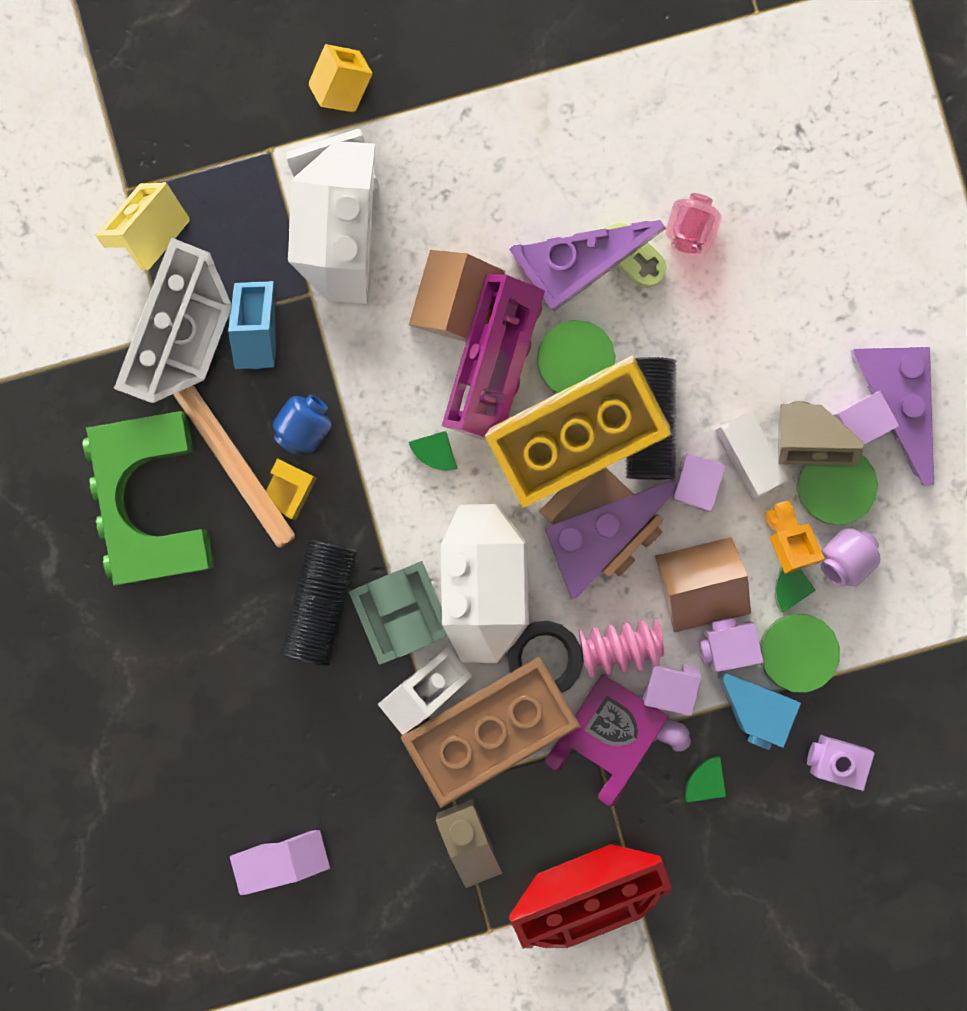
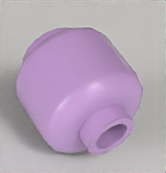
M853 528L841 530L822 549L825 559L821 563V570L832 583L840 587L844 585L857 587L880 565V553L877 549L879 544L876 538L865 530L858 531Z

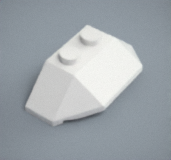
M335 141L291 180L288 262L327 301L368 303L375 144Z
M171 237L114 389L154 403L204 381L232 306L209 252Z
M498 504L459 505L441 544L442 625L462 663H501L507 651L515 644L529 624L527 542L513 523L503 514L504 511Z

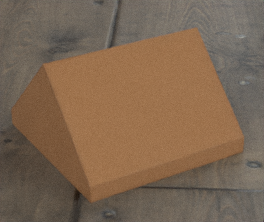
M430 250L409 326L466 342L486 274L505 275V271L468 253ZM492 299L490 308L485 320V323L489 324L492 315L493 307L495 304L494 299Z
M732 537L655 556L674 632L711 624L717 620L751 614L748 575Z

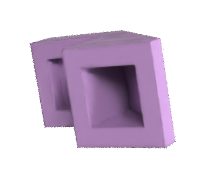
M312 830L280 843L261 844L230 856L240 895L297 882L330 869L320 830Z

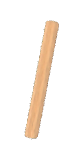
M194 385L174 393L173 395L275 545L281 548L289 544L295 538L293 530Z

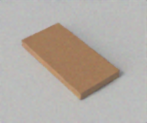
M538 656L402 735L401 740L439 806L442 808L581 726L541 657Z

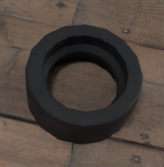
M551 621L532 622L525 628L508 651L509 671L511 673L522 666L521 657L523 649L530 640L543 635L556 637L564 644L568 651L569 661L567 668L561 677L554 680L560 692L563 693L570 689L580 677L583 666L582 647L575 635L563 625Z

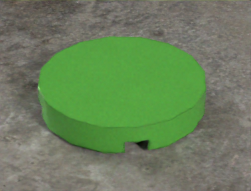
M570 320L556 325L546 333L538 349L537 366L541 378L548 388L555 393H559L614 365L616 355L612 341L601 328L589 321Z
M861 455L859 466L803 465L797 482L800 503L808 514L823 523L832 525L855 522L868 513L876 500L878 488L875 470L863 455Z
M791 614L777 619L766 629L760 642L764 662L762 667L765 674L776 685L791 692H810L823 687L834 676L840 661V646L834 631L823 620L809 614Z

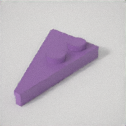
M661 220L642 221L619 228H604L574 234L571 237H556L539 243L514 245L509 250L534 286L545 290L543 299L550 309L555 312L667 228Z
M930 347L863 348L851 350V357L854 363H858L866 378L870 393L874 394L881 391L899 424L891 432L903 447L909 459L907 462L914 475L919 477L922 485H934Z
M675 479L544 528L571 599L577 598L675 493L677 487Z

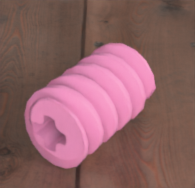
M654 618L651 630L644 620L638 621L635 633L628 622L622 624L620 635H618L613 625H607L604 637H602L597 627H592L589 639H586L582 630L579 629L583 664L591 678H596L598 666H602L606 675L611 676L613 665L617 663L622 673L625 674L628 671L630 661L634 662L638 671H643L645 659H649L653 667L659 666L660 659L664 656L663 636L658 618Z

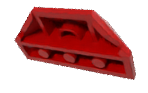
M611 844L538 873L509 915V918L523 949L533 948L534 946L541 948H569L640 920L658 903L662 895H667L672 890V886L660 856Z

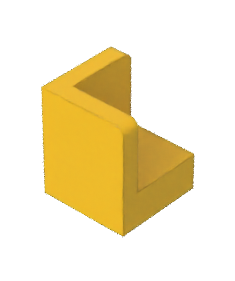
M325 44L310 78L309 86L321 107L354 112L373 73L360 51Z
M277 459L270 472L274 475L266 492L280 513L292 520H296L317 478Z

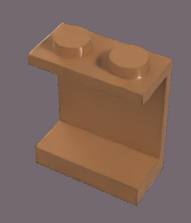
M605 467L559 490L538 512L554 525L634 494ZM654 514L601 572L606 577H610L613 573L618 577L621 576L635 561L631 554L641 544L645 548L649 547L663 531L658 526L664 519L659 514Z

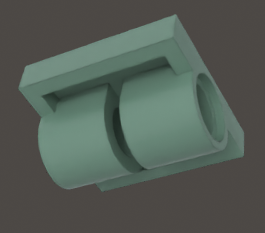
M423 561L349 591L379 665L414 652L448 636L442 625V606Z

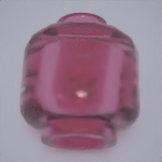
M691 193L689 199H678L674 202L666 225L667 229H665L666 237L672 241L670 245L672 248L683 253L700 255L702 250H708L713 246L722 219L720 211L712 206L713 199L702 194Z

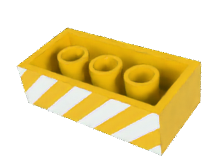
M632 355L489 428L485 438L521 506L525 508L669 436L670 426Z

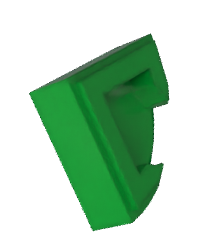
M446 431L408 442L415 456L427 466L445 471L457 469Z
M782 567L779 570L775 584V601L780 612L784 613L816 591L801 569L787 574L784 573Z
M719 756L703 761L694 770L685 787L686 802L726 797Z

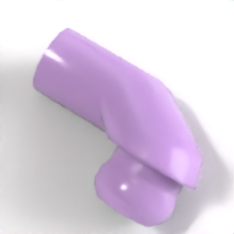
M671 719L666 721L654 740L671 745L672 749L677 752L686 750L691 743L689 730L682 723Z

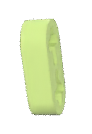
M624 223L612 224L607 229L619 228L629 225ZM649 243L617 265L635 284L645 288L654 287L660 283L667 267L663 256ZM638 256L646 264L653 260L657 264L654 269L657 276L653 277L649 274L645 278L639 274L642 267L634 258Z

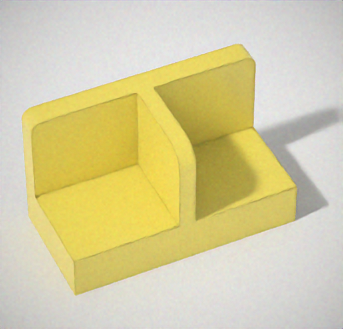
M167 183L139 184L95 236L104 248H125L140 270H149L167 249L171 237L175 239L189 223L190 219Z

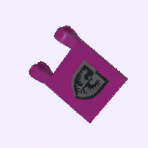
M601 674L575 714V718L581 727L559 739L546 757L545 764L557 772L561 771L574 749L612 774L598 796L600 801L612 807L619 799L626 784L669 716L655 707L644 705L642 698L604 674Z

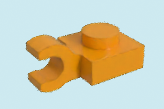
M789 500L775 504V509L764 513L769 527L777 531L770 537V541L785 574L817 565L825 559L810 524L807 523L799 526L794 508Z

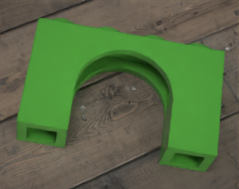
M178 411L86 428L88 438L83 439V449L87 461H92L95 477L90 478V489L93 499L95 501L99 500L101 516H97V530L101 540L106 539L108 555H104L103 564L108 579L112 578L113 585H123L215 568L207 529L159 537L142 532L131 522L124 507L126 483L138 467L152 460L194 453L188 415Z

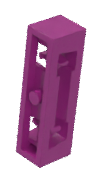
M486 274L443 419V427L486 440L485 435L489 428L509 419L514 396L520 387V375L523 364L531 349V337L535 323L542 312V300L545 290L508 275ZM492 299H494L495 304L493 307L492 315L489 324L485 323V320L490 308ZM466 385L470 386V390L465 402L463 411H459L466 389Z

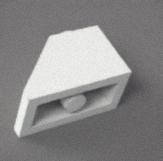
M447 646L400 684L378 705L401 734L404 735L429 717L473 676L449 646Z

